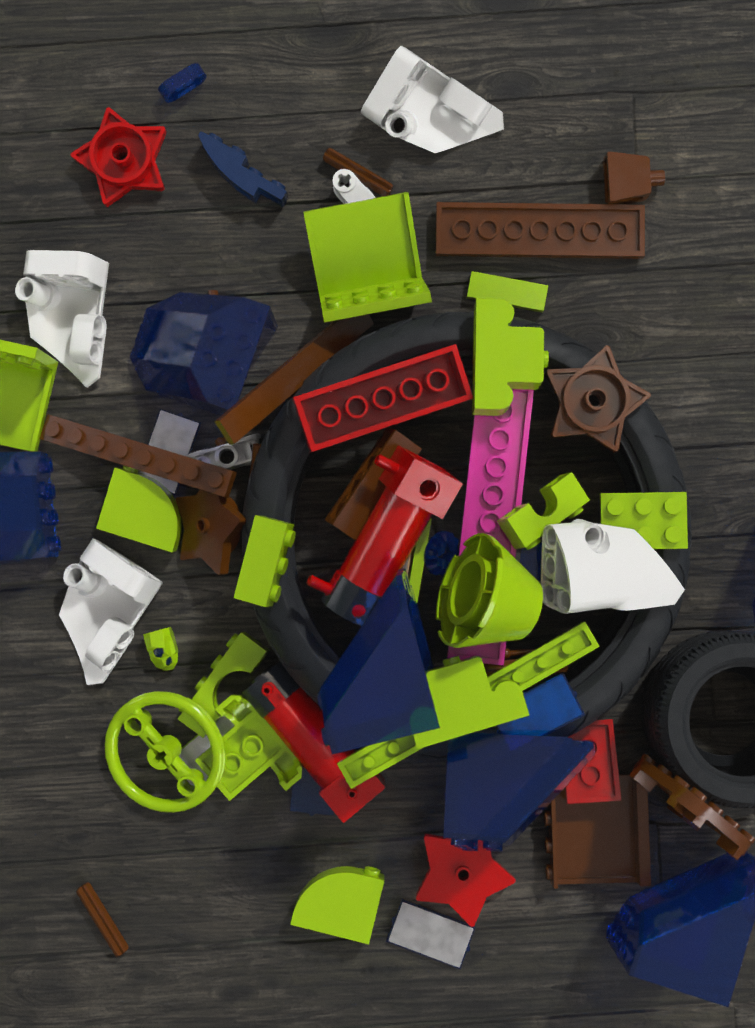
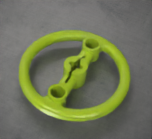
M155 691L134 697L124 704L113 716L105 737V758L113 779L129 798L151 810L175 813L196 807L212 794L220 782L224 771L225 747L216 723L200 705L179 694ZM154 704L173 706L183 710L200 724L208 737L212 750V766L206 781L201 771L190 769L179 757L182 751L179 740L171 735H164L162 737L151 724L152 716L150 712L142 707ZM135 718L140 721L141 726L136 723ZM123 724L127 733L139 736L150 748L147 752L149 764L158 770L167 768L178 780V791L186 797L180 799L158 798L144 792L130 780L121 765L118 755V737ZM187 779H188V780H191V781L194 783V786L191 785V784L187 781Z

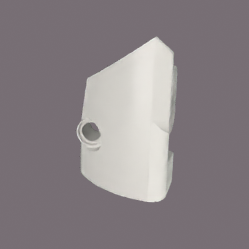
M403 46L396 50L361 109L363 116L387 131L390 136L403 139L433 153H438L504 130L502 111L452 77L449 78ZM402 118L405 128L402 132L397 133L394 129V123L397 119Z
M28 250L26 251L23 275L26 277L18 281L15 293L20 300L26 303L30 338L58 359L88 388L101 375L107 329L106 320L102 314L109 263L92 254L81 251Z
M576 519L571 523L549 524L543 529L541 558L543 603L554 610L567 614L606 608L627 611L675 605L685 590L663 559L634 529L592 523L583 519Z
M93 538L79 558V563L69 565L64 571L63 579L66 585H68V589L59 613L78 653L87 685L103 684L131 643L134 637V630L132 629L163 584L162 581L133 561Z

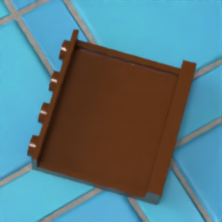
M630 773L619 774L621 801L566 804L563 775L547 776V783H543L544 800L548 799V810H544V825L549 826V837H545L544 843L545 852L550 855V864L545 865L546 880H550L554 889H558V884L637 882L640 886H651L648 790L635 782L629 776Z

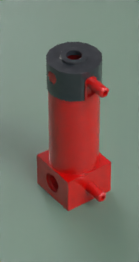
M400 445L397 446L390 459L381 454L375 458V465L384 469L379 480L386 487L340 569L336 570L329 583L314 575L309 576L307 580L308 586L324 593L321 600L329 609L363 627H371L387 599L388 592L431 517L435 515L443 519L463 485L445 469Z
M278 662L274 667H268L250 682L252 684L250 687L242 692V695L250 702L261 718L266 720L320 786V796L343 823L386 788L385 779L380 773L356 787L350 788L337 763L357 752L356 749L324 710L294 681L281 662Z

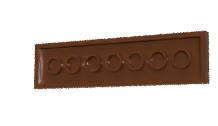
M437 202L436 256L643 259L645 257V205Z

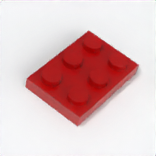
M613 719L596 720L579 732L561 740L566 804L621 801Z

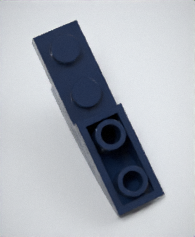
M200 131L198 136L208 158L220 175L235 190L255 204L262 195L282 207L285 206L288 194L283 184L276 180L268 181L263 178V174L253 167L247 169L249 163L245 156L246 153L239 147L234 145L229 147L223 144V140L213 133L207 135Z

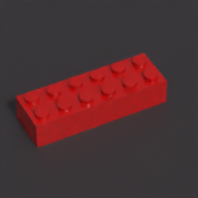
M454 344L295 396L292 400L309 451L314 452L473 399V395L457 345Z

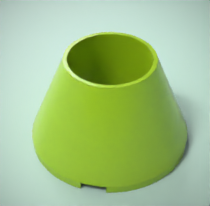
M485 533L471 536L463 543L467 547L461 555L453 556L440 586L436 605V620L441 621L442 631H438L440 639L448 646L461 648L525 638L536 625L541 613L543 590L540 582L493 536Z

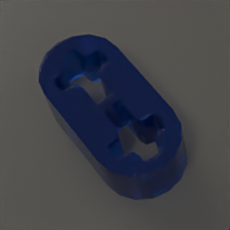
M194 63L165 80L159 86L158 91L164 101L170 103L201 85L207 75L200 64Z

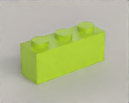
M255 515L234 594L235 599L263 607L273 606L274 602L278 601L281 594V586H278L280 577L285 574L288 567L286 554L288 547L291 548L295 540L294 524Z

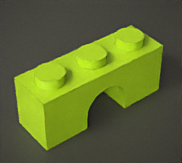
M572 472L559 475L539 490L546 501V509L542 516L536 514L530 504L527 503L518 505L497 520V523L514 549L526 548L529 550L541 542L540 537L546 525L560 524L565 518H573L584 510L582 506L590 501Z

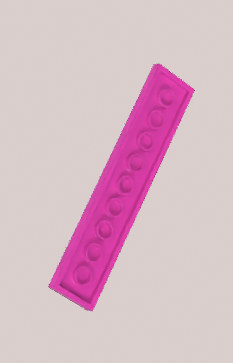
M512 389V403L502 415H474L458 556L467 547L463 545L467 539L475 534L485 533L493 536L513 557H516V549H514L497 520L522 503L534 390ZM506 642L461 648L448 646L447 659L459 656L460 660L479 656L483 663L504 666Z

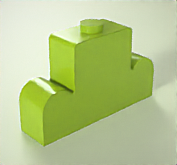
M476 298L472 415L498 416L504 414L513 400L512 389L537 390L544 379V368L548 367L549 352L544 351L543 328L510 326L514 317V308L510 302L504 299Z
M454 656L442 660L443 666L426 671L427 682L435 706L431 707L428 704L415 706L410 713V727L416 747L420 749L529 716V711L520 686L513 680L502 679L491 689L483 661L479 656L460 660L459 656Z

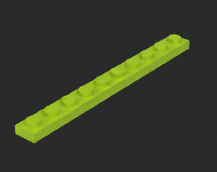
M583 621L487 676L491 689H493V686L498 681L509 679L518 684L523 691L600 646L586 622ZM410 721L337 763L351 789L420 750L416 747Z

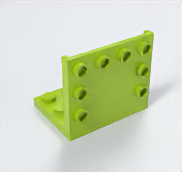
M408 192L303 211L324 322L432 302L430 290L421 274Z
M0 340V445L37 453L58 361L36 347Z

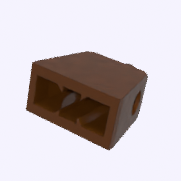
M607 152L603 159L605 204L641 202L647 200L651 194V186H664L665 171L650 170V159L648 156Z

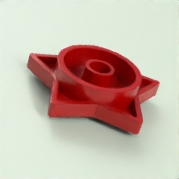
M110 107L106 108L100 129L93 139L71 153V157L77 163L96 175L103 204L109 207L132 189L165 190L156 163V158L167 134L165 127L134 126L129 124Z
M483 823L459 838L424 834L430 868L416 893V900L449 904L469 926L474 927L486 898L516 882L514 876L492 857L487 825ZM461 870H466L468 872V874L464 877L458 876V873Z

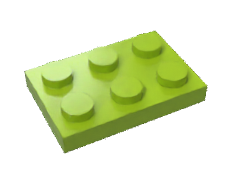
M687 492L601 493L600 524L634 529L653 549H688Z

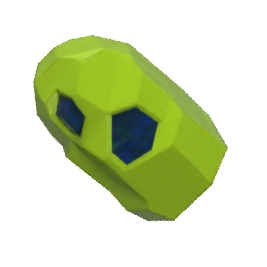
M168 627L143 634L146 648L153 664L164 671L174 669L178 662V647L172 628Z

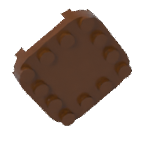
M644 753L632 768L633 771L629 776L649 792L657 785L670 796L666 801L669 804L667 808L683 819L697 832L703 824L721 835L716 844L734 859L738 860L741 855L744 856L755 842V838L744 829L738 831L737 829L740 825L727 815L722 817L721 815L724 811L713 802L709 801L706 804L707 797L695 787H692L689 791L690 785L677 775L673 778V773L661 764L655 767L657 762Z

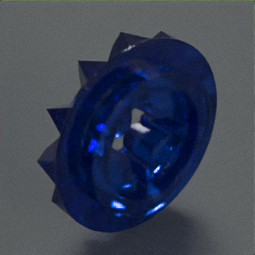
M440 531L429 540L425 549L424 561L430 573L444 576L453 556L459 553V547L457 546L459 539L454 537L453 533ZM446 550V554L443 555V558H439L438 556H441L443 553H445Z

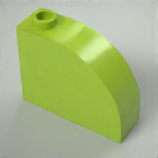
M127 466L114 468L96 529L169 552L177 551L182 534V519L176 500L171 492L159 481L138 473L139 470Z
M343 866L323 871L312 878L299 894L290 925L369 944L384 885V874H381L379 869L366 866L365 869Z

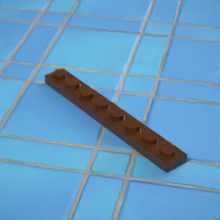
M47 414L39 438L225 498H229L237 472L49 414Z

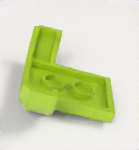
M230 695L215 708L222 717L225 716L235 725L222 736L225 747V765L221 780L217 785L229 801L268 767L273 769L279 779V784L285 791L301 779L302 764L244 696ZM211 746L195 759V762L208 777L212 766Z

